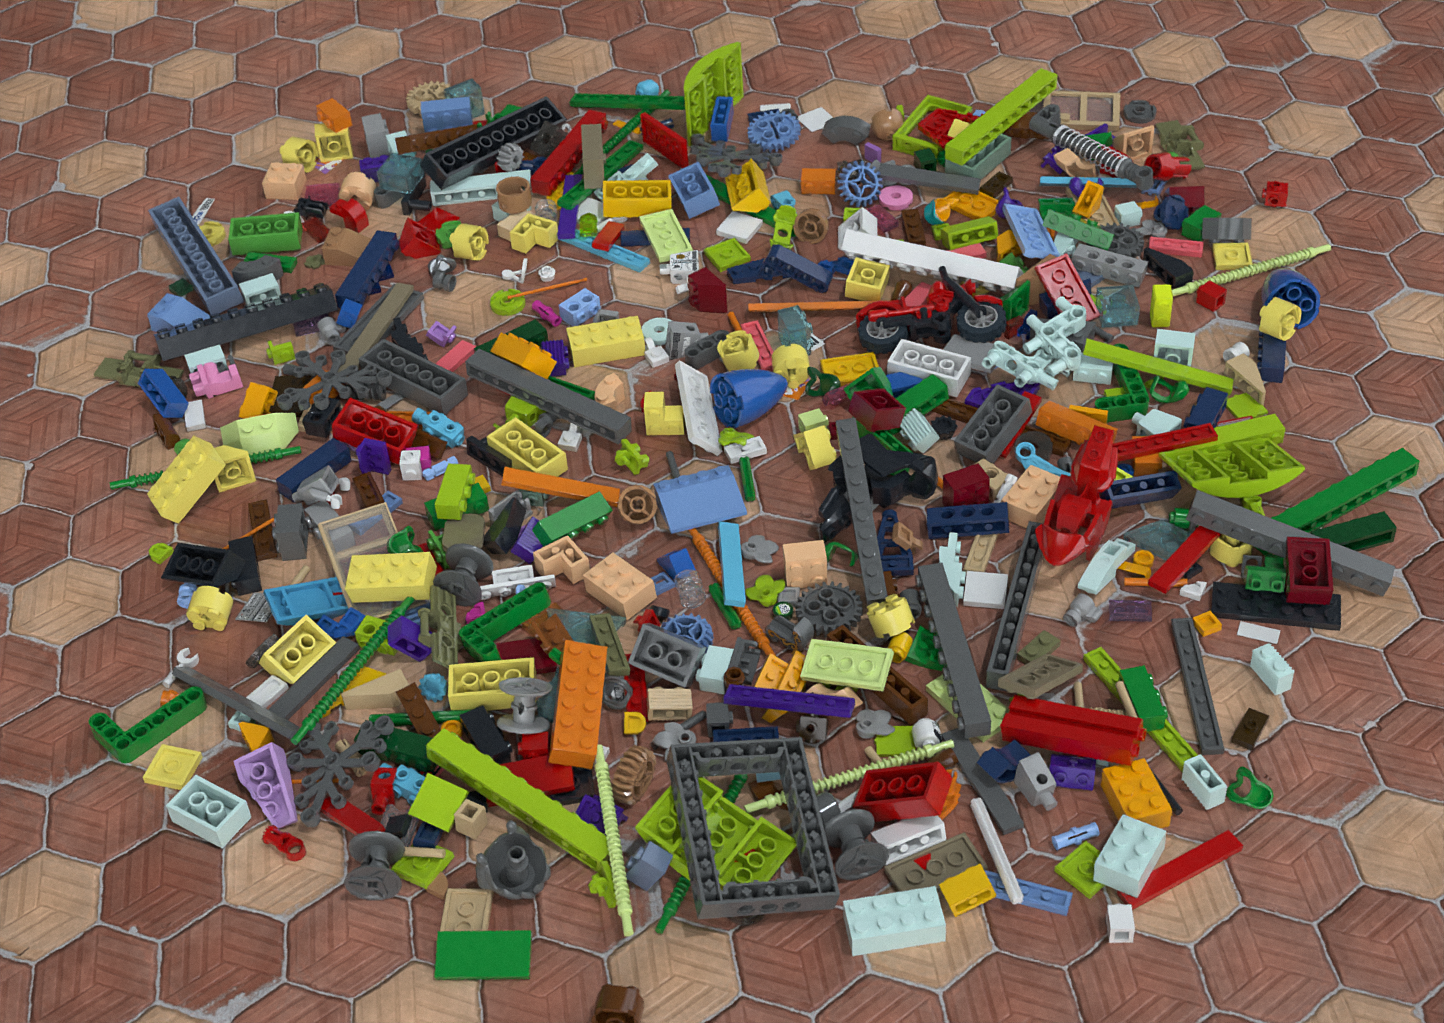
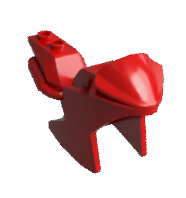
M1094 425L1089 438L1084 440L1083 444L1081 443L1070 466L1071 479L1078 486L1077 492L1067 488L1057 504L1056 500L1051 499L1044 524H1040L1035 529L1042 555L1052 566L1065 565L1085 551L1086 560L1091 561L1100 545L1113 505L1111 500L1101 499L1099 493L1109 489L1114 479H1116L1119 454L1118 449L1112 447L1114 430ZM1085 517L1092 519L1083 536L1077 534Z

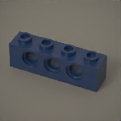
M1007 502L927 508L929 539L949 538L950 532L958 533V537L1010 533Z

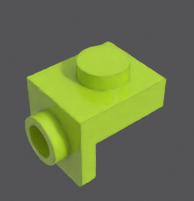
M267 341L269 346L266 349L269 359H273L275 365L295 360L291 341L273 346L271 341Z

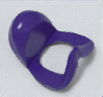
M1073 177L1069 182V188L1079 198L1085 186L1080 178ZM1098 178L1097 184L1103 186L1104 182L1101 178Z
M1004 187V196L996 206V213L1001 219H1006L1002 210L1004 204L1023 206L1020 201L1011 199L1009 197V190Z

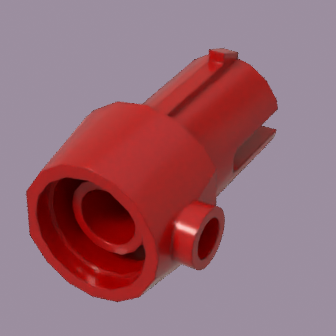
M1168 152L1151 154L1144 162V166L1152 168L1153 179L1167 181L1171 178L1185 179L1190 174L1192 167L1191 164H1180V162L1190 161L1187 157H1171V154Z

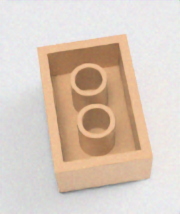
M1030 465L1001 500V502H1007L1009 521L1027 528L1029 521L1043 523L1050 500H1054L1060 476Z
M611 553L583 574L586 591L626 621L657 598L654 581L615 553Z

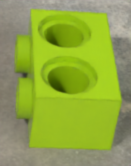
M366 615L355 631L357 644L362 648L366 646V643L369 642L373 634H376V630H379V627L382 626L385 620ZM388 636L380 644V647L377 648V651L381 654L395 656L398 652L397 649L388 645Z

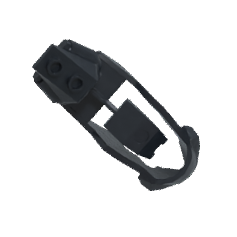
M872 434L859 438L869 496L873 504H879L884 509L907 495L926 500L935 493L938 483L935 458L918 453L887 450ZM841 455L828 467V470L833 472L834 488H831L818 510V515L825 520L819 526L820 539L824 541V544L852 524ZM904 468H910L915 471L912 475L903 470L893 477L887 476Z

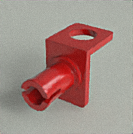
M379 767L374 771L370 786L373 800L371 811L375 815H382L386 807H395L396 805L393 784L397 768ZM383 773L390 774V777L386 779H380L378 776Z

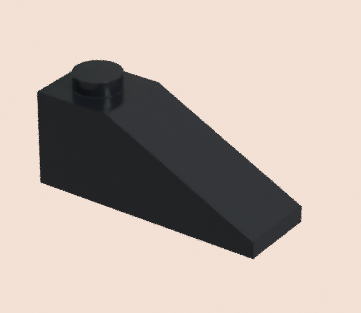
M1148 247L1144 248L1143 261L1148 262L1147 267L1165 284L1171 285L1172 289L1183 287L1186 283L1192 282L1194 270L1184 261Z
M512 497L484 535L483 545L491 554H507L518 539L526 509L515 497Z

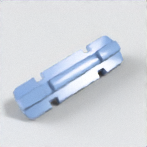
M455 456L448 458L447 461L443 460L431 466L432 469L427 468L423 470V477L426 481H429L434 476L437 477L445 473L448 463L458 464V460Z

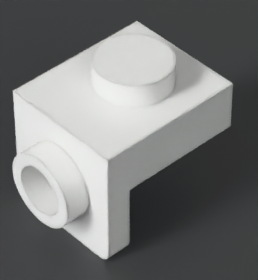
M420 450L401 451L399 465L403 480H422Z

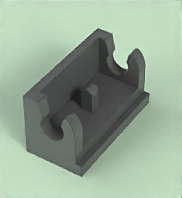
M737 637L728 668H740L745 675L743 684L752 686L761 650L749 647H757L758 643L756 641Z

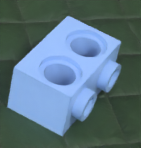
M586 288L559 304L560 317L572 327L585 322L601 309L599 296Z

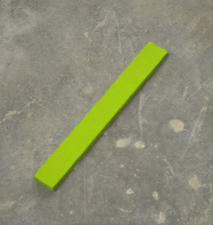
M1086 339L1083 355L1177 381L1184 380L1188 384L1202 388L1209 387L1226 392L1228 395L1232 392L1233 378L1091 339Z
M1102 647L1084 654L1083 660L1122 703L1115 686L1119 679V670L1122 669ZM1166 719L1164 729L1147 732L1182 773L1184 762L1198 756Z

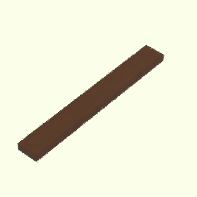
M949 398L931 411L968 423L979 408ZM1028 425L1017 440L1021 443L1029 442L1035 448L1064 457L1072 443L1071 440Z

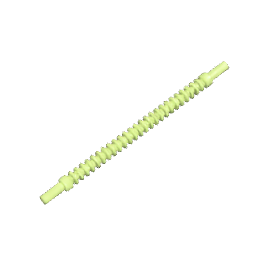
M1326 244L1316 248L1309 247L1306 250L1293 252V254L1289 253L1275 259L1271 258L1266 260V262L1262 261L1261 263L1248 265V267H1240L1239 270L1235 269L1234 271L1221 273V275H1213L1207 279H1199L1198 282H1189L1183 287L1172 289V295L1174 297L1184 293L1192 294L1195 291L1197 292L1199 286L1209 280L1221 285L1222 283L1231 282V280L1235 281L1245 276L1249 277V275L1253 276L1263 271L1266 272L1267 270H1272V268L1276 269L1290 263L1293 264L1294 262H1299V260L1311 259L1317 254L1330 251L1331 246Z
M948 740L932 746L927 744L923 746V749L920 747L917 748V751L912 749L911 753L906 751L905 754L900 753V756L894 755V758L889 756L888 760L883 758L882 762L877 760L876 764L871 762L870 766L865 764L864 768L859 766L858 769L847 770V773L842 771L841 775L836 773L835 777L830 775L829 779L824 777L822 781L820 779L816 783L812 781L815 794L818 791L823 792L824 789L828 791L830 787L834 789L836 785L841 787L842 783L847 785L848 781L853 783L854 779L859 781L860 777L863 779L866 770L898 767L901 764L906 766L907 762L912 764V761L918 762V759L924 760V757L927 759L932 758L934 754L943 748H954V743L952 740ZM782 790L781 794L776 792L775 796L772 794L766 795L765 799L744 805L745 812L751 813L764 808L772 809L776 807V804L781 806L782 802L786 804L784 791Z
M599 744L597 745L595 772L599 788L598 792L600 793L603 823L606 830L605 834L607 835L609 860L612 867L611 872L613 873V883L615 884L618 915L622 919L624 935L632 936L631 914L633 911L630 905L631 900L629 899V889L627 888L628 883L623 861L624 857L622 855L623 851L621 850V840L618 834L619 829L615 804L613 802L611 778L609 777V766L605 762L603 746Z

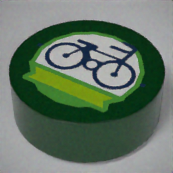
M784 601L776 603L773 606V617L775 618L780 615L790 620L794 615L793 606Z

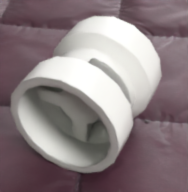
M1237 342L1232 348L1230 347L1223 352V359L1226 362L1243 353L1249 357L1250 352L1246 344Z

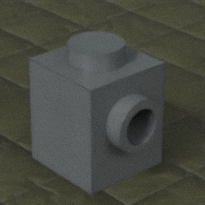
M724 702L706 704L708 737H713V730L729 729V724H733V711H728V704H724Z

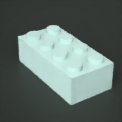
M936 886L843 901V918L852 956L944 942L946 940V923Z

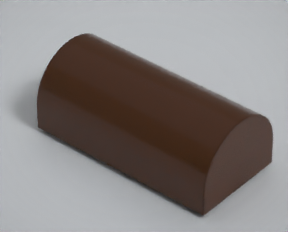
M160 413L153 414L154 430L168 450L174 448L175 444L181 440L180 436L168 418H163Z

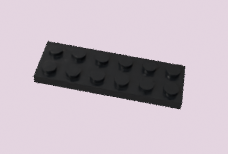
M1213 581L1211 612L1216 618L1340 631L1341 594H1332L1329 605L1286 602L1285 589L1284 592L1255 591L1245 589L1244 584Z

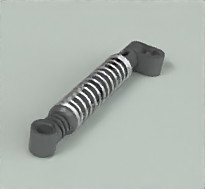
M1049 104L1031 118L1029 128L1050 139L1056 146L1065 149L1069 148L1080 158L1090 161L1091 164L1095 163V166H1100L1101 169L1105 168V171H1110L1111 174H1115L1118 178H1126L1136 183V187L1139 190H1149L1153 187V170L1151 167L1139 166L1133 163V160L1129 157L1121 155V153L1111 150V148L1096 142L1094 139H1090L1084 134H1080L1074 129L1061 124L1060 107L1058 105Z

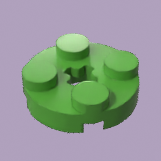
M448 221L441 225L442 228L439 230L437 228L436 238L438 243L442 245V248L449 249L452 247L450 235L461 224L460 221Z

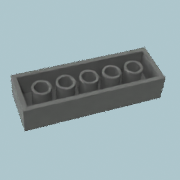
M382 339L359 358L361 370L367 365L373 364L376 366L377 373L382 370H389L391 372L392 381L389 386H386L387 388L444 415L468 396L465 378L385 339Z

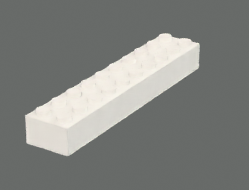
M846 229L841 248L851 260H855L857 257L890 265L891 269H893V266H896L904 272L913 270L917 272L916 274L922 276L931 274L934 278L940 280L942 278L939 267L945 266L948 276L958 284H961L962 281L966 282L971 278V283L975 282L976 288L981 285L986 290L995 292L996 289H999L1004 294L1015 289L1016 279L1024 274L1020 267L849 229Z

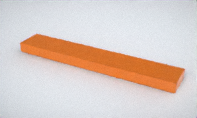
M504 467L501 483L502 486L576 500H583L600 491L612 507H617L620 493L619 488Z

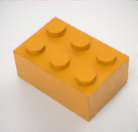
M500 333L490 351L507 362L545 379H548L557 361L551 358V353L539 349L538 345L532 342L529 343L527 340L517 337L512 333H508V335Z
M1145 758L1133 761L1131 766L1119 764L1102 769L1101 787L1118 821L1124 814L1160 829L1170 826L1172 808Z

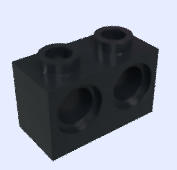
M329 398L328 408L324 410H319L313 403L311 409L302 420L306 434L327 438L332 431V423L342 410L340 400Z

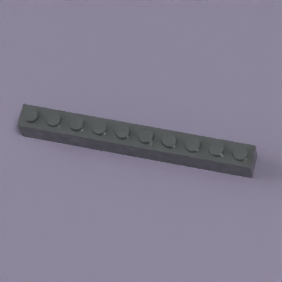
M478 349L465 361L468 376L533 404L544 411L618 445L622 439H625L632 432L631 417L626 414H622L595 400H591L564 386L507 362L489 352Z
M856 418L836 420V432L866 604L868 606L872 603L884 602L888 596Z
M1197 490L1186 517L1187 521L1285 559L1287 537L1320 538ZM1330 541L1332 576L1384 596L1391 585L1395 566Z
M1028 522L987 668L986 688L1006 691V689L998 687V679L1013 671L1043 561V555L1035 533V529L1043 523Z
M943 563L918 566V575H915L916 587L921 589L919 590L921 602L925 603V617L930 619L928 621L929 631L934 633V648L939 650L937 653L938 662L940 665L943 664L944 667L942 668L944 681L948 680L947 692L949 697H953L952 709L954 714H958V729L963 731L965 739L991 735V718Z

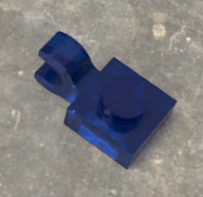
M1029 310L1023 319L1022 326L1017 329V337H1020L1021 334H1026V340L1030 339L1031 327L1026 323V320L1032 314L1037 317L1036 310Z

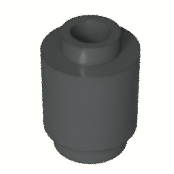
M905 589L899 595L907 599L914 619H917L922 611L919 592L915 589Z

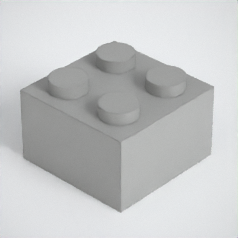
M381 113L361 117L370 158L380 157L381 155L389 156L386 135L389 134L386 120L382 119Z

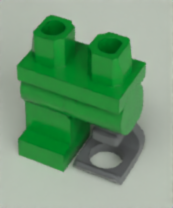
M1265 554L1263 567H1261L1262 556L1243 555L1241 577L1244 580L1245 589L1284 592L1286 570L1283 564L1284 558ZM1253 558L1258 561L1257 566H1247L1246 561Z

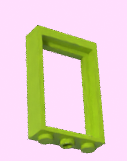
M927 95L893 135L892 150L914 156V151L930 148L937 158L938 153L944 150L942 147L908 135L928 111L933 112L940 108L957 110L959 114H966L972 112V107Z

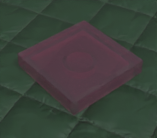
M340 184L306 185L305 198L308 199L310 196L311 200L328 203L329 208L339 200Z

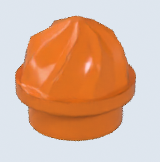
M173 689L169 691L164 690L160 700V707L178 696L179 693Z

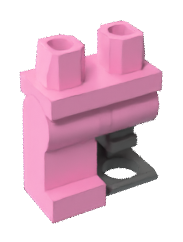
M228 355L231 364L228 366L229 370L223 364L218 367L215 363L209 362L203 366L202 364L197 365L198 371L189 374L196 397L207 394L208 399L213 398V395H220L243 387L232 355Z

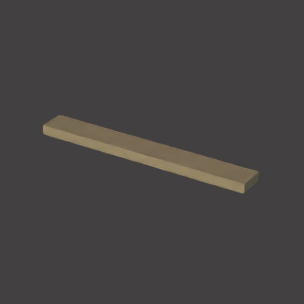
M396 283L346 354L345 364L340 366L338 373L350 365H357L358 370L360 369L359 358L381 339L414 291L413 285Z

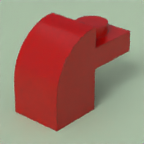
M340 198L329 207L330 213L343 218L345 228L360 233L369 225L365 209L353 198L349 201Z

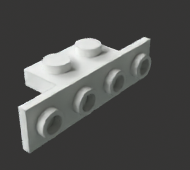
M532 565L492 571L494 584L480 586L482 591L481 600H487L499 595L502 597L509 596L512 593H516V587L519 584L524 585L526 589L535 583H544L548 590L556 586L555 576L553 574L534 577Z

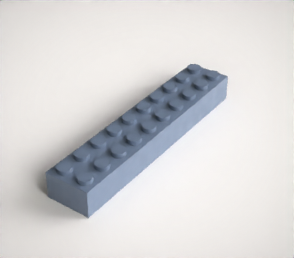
M176 197L148 210L154 226L210 315L221 313L244 302L237 284L180 197Z

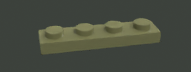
M610 613L589 615V623L597 645L607 647L605 668L608 676L630 675V667Z

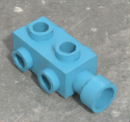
M417 408L411 418L412 421L422 424L423 431L447 441L446 447L449 446L453 449L456 445L460 446L464 442V427L460 423L450 420L446 415L435 410L429 415L421 408Z
M383 763L380 766L385 768H394L387 763ZM401 764L397 768L393 784L395 798L402 796L412 806L425 777L418 774L413 768H407ZM383 773L380 774L378 777L380 779H386L390 777V774Z

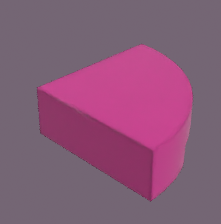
M483 602L475 604L474 608L467 612L466 624L485 614Z

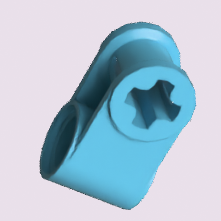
M788 190L770 196L771 204L775 210L779 209L782 205H790L794 208L796 204L795 199Z

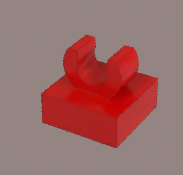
M646 609L642 616H636L633 621L634 624H638L637 630L639 632L644 623H652L659 627L661 625L653 609Z

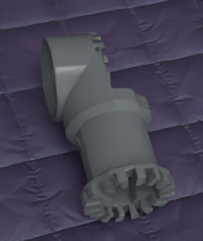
M549 412L540 414L539 421L535 423L536 426H534L535 429L533 428V430L545 438L549 435L553 423L561 418Z

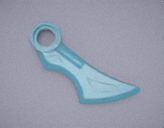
M1022 442L1017 445L1015 457L1022 463L1025 470L1030 465H1033L1057 476H1061V474L1071 476V473L1063 471L1035 454V447L1031 443ZM1027 449L1031 454L1024 457L1020 454V451Z

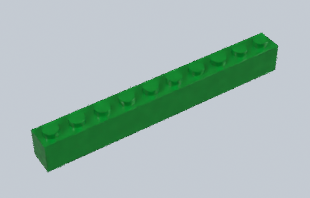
M1404 448L1391 452L1382 459L1376 460L1368 467L1360 469L1355 474L1347 476L1344 480L1332 484L1329 488L1317 492L1307 500H1302L1296 506L1286 509L1283 513L1273 516L1271 519L1311 533V531L1329 524L1416 476L1420 461ZM1255 547L1263 555L1272 554L1270 552Z

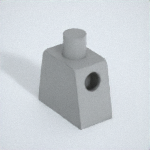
M1038 752L1019 760L1014 783L1031 806L1035 807L1042 804L1047 811L1056 807L1058 803L1053 797L1056 781L1040 753Z

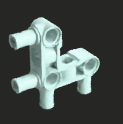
M1063 296L1059 297L1055 304L1063 311L1061 314L1046 323L1040 321L1034 314L1030 315L1026 320V323L1035 331L1036 335L1032 340L1023 344V350L1029 355L1042 347L1056 359L1055 363L1047 367V373L1051 377L1064 370H1077L1081 365L1080 348L1066 337L1072 333H1077L1085 327L1086 309L1080 305H1072Z
M995 341L992 349L989 350L988 355L982 361V365L986 369L996 365L1015 376L1014 383L1017 387H1023L1026 383H1040L1053 391L1059 380L1047 374V367L1057 360L1044 348H1040L1033 357H1029L1018 352L1003 341ZM1064 370L1060 373L1068 377L1072 371Z

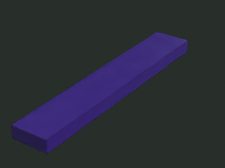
M582 174L565 175L563 195L583 179ZM577 204L572 210L561 207L557 233L559 240L575 239L580 204Z
M729 684L723 697L724 704L845 718L851 717L855 707V698Z

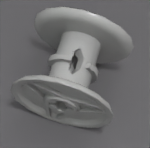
M525 677L509 678L499 683L500 690L514 696V701L511 702L513 714L504 715L496 722L500 729L519 734H533L550 728L548 720L535 715V710L538 708V703L535 702L536 697L548 694L552 690L550 683L540 679Z

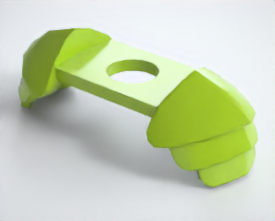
M790 205L780 206L773 217L776 223L773 239H769L771 247L779 244L791 250L794 246L790 244V239L797 213L796 209ZM779 230H784V231H786L787 236H786V237H781V236L778 234V231H779Z

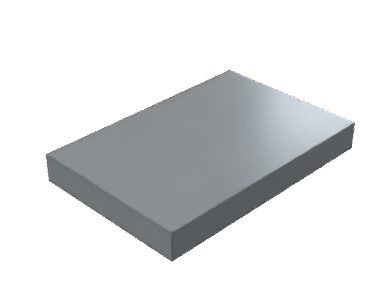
M954 334L943 349L971 357L972 369L991 373L996 365H993L990 369H986L982 365V361L988 355L989 350L992 349L993 343H974L971 340H965V337Z

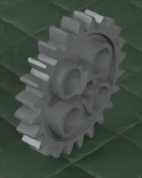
M1115 222L1113 225L1106 223V226L1100 224L1102 230L1115 234L1108 251L1132 258L1141 256L1144 240L1143 235H1140V231L1135 232L1136 228L1129 229L1130 225L1124 227L1123 223L1119 226Z
M833 581L830 585L823 582L822 586L815 583L814 589L807 587L808 592L802 591V597L797 598L798 602L795 605L798 623L803 617L809 619L816 631V636L824 633L826 638L828 633L841 625H844L851 631V626L856 628L857 622L861 621V616L863 615L860 595H856L855 590L849 591V586L842 588V583H839L837 586H834Z

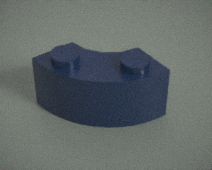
M1013 740L1003 748L996 749L992 747L989 751H985L977 763L995 781L1009 783L1014 781L1019 760L1031 756V754L1016 740Z

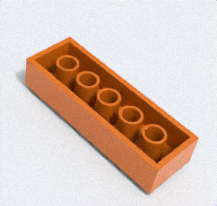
M565 640L560 659L549 763L592 769L597 755L607 647L570 640Z

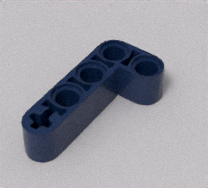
M775 244L770 248L759 270L761 276L767 279L773 278L776 272L779 271L820 293L828 291L833 279V274L829 270L779 244Z

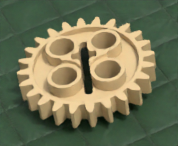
M431 81L430 84L424 82V85L418 84V88L413 87V90H409L406 98L407 107L410 108L411 112L414 111V114L419 113V116H421V102L458 98V94L454 86H450V84L445 85V82L439 84V81L436 83Z

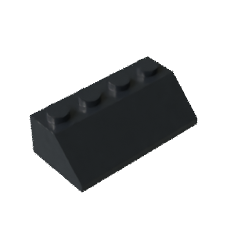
M177 543L161 578L168 581L219 587L238 579L246 560L228 549Z

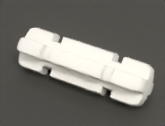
M1007 474L1006 482L1002 484L996 496L997 500H994L993 503L1001 502L1002 498L1016 483V476Z

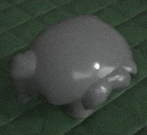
M510 820L506 823L507 832L498 836L485 850L484 854H477L475 868L477 883L482 889L493 890L496 894L509 900L532 899L543 890L544 883L551 876V869L547 864L542 847L537 846L523 828L517 826L513 820Z

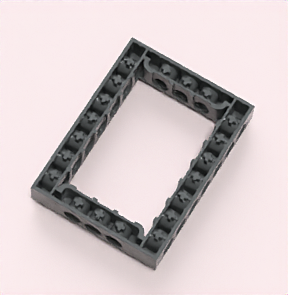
M802 737L670 745L666 762L698 919L835 908L840 892ZM779 772L803 876L790 880L776 878V881L728 882L721 891L718 879L720 873L719 870H716L715 850H712L710 841L711 830L707 826V810L703 807V791L699 788L698 777Z

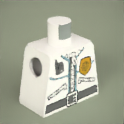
M698 250L671 254L670 264H660V275L670 274L671 283L686 284L685 279L688 278V275L699 270Z

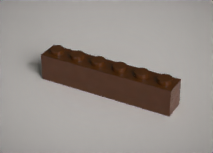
M477 124L395 138L398 155L438 148L476 130Z
M844 625L839 626L826 635L827 641L867 646ZM891 666L884 690H871L911 726L928 715V698Z

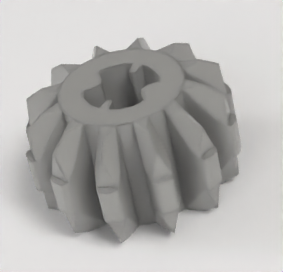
M506 143L505 146H501V151H498L499 156L496 157L500 168L509 172L519 169V165L522 164L521 161L524 158L521 147L512 143Z

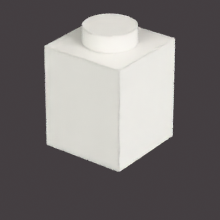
M1107 905L1106 924L1109 943L1133 942L1135 926L1132 905Z

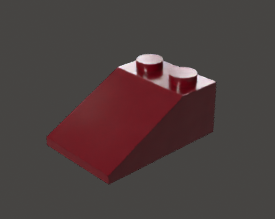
M1287 537L1285 568L1286 602L1329 605L1334 591L1330 539Z

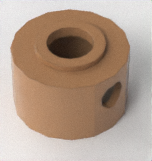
M511 176L504 178L496 185L498 206L502 211L520 213L531 206L530 184L525 178Z

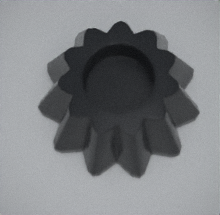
M944 415L935 417V420L931 421V426L941 441L951 439L958 427L956 420H952L951 417H945Z

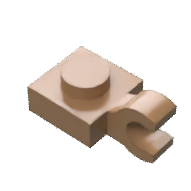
M900 522L893 525L892 540L897 545H900L905 550L910 548L913 555H915L916 548L923 550V542L913 537V531Z

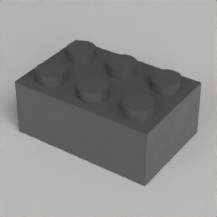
M644 623L628 663L686 688L692 686L707 647L652 623Z

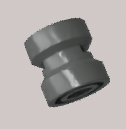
M440 271L435 273L433 277L434 288H443L448 292H452L455 289L457 282L455 275H445L444 272Z

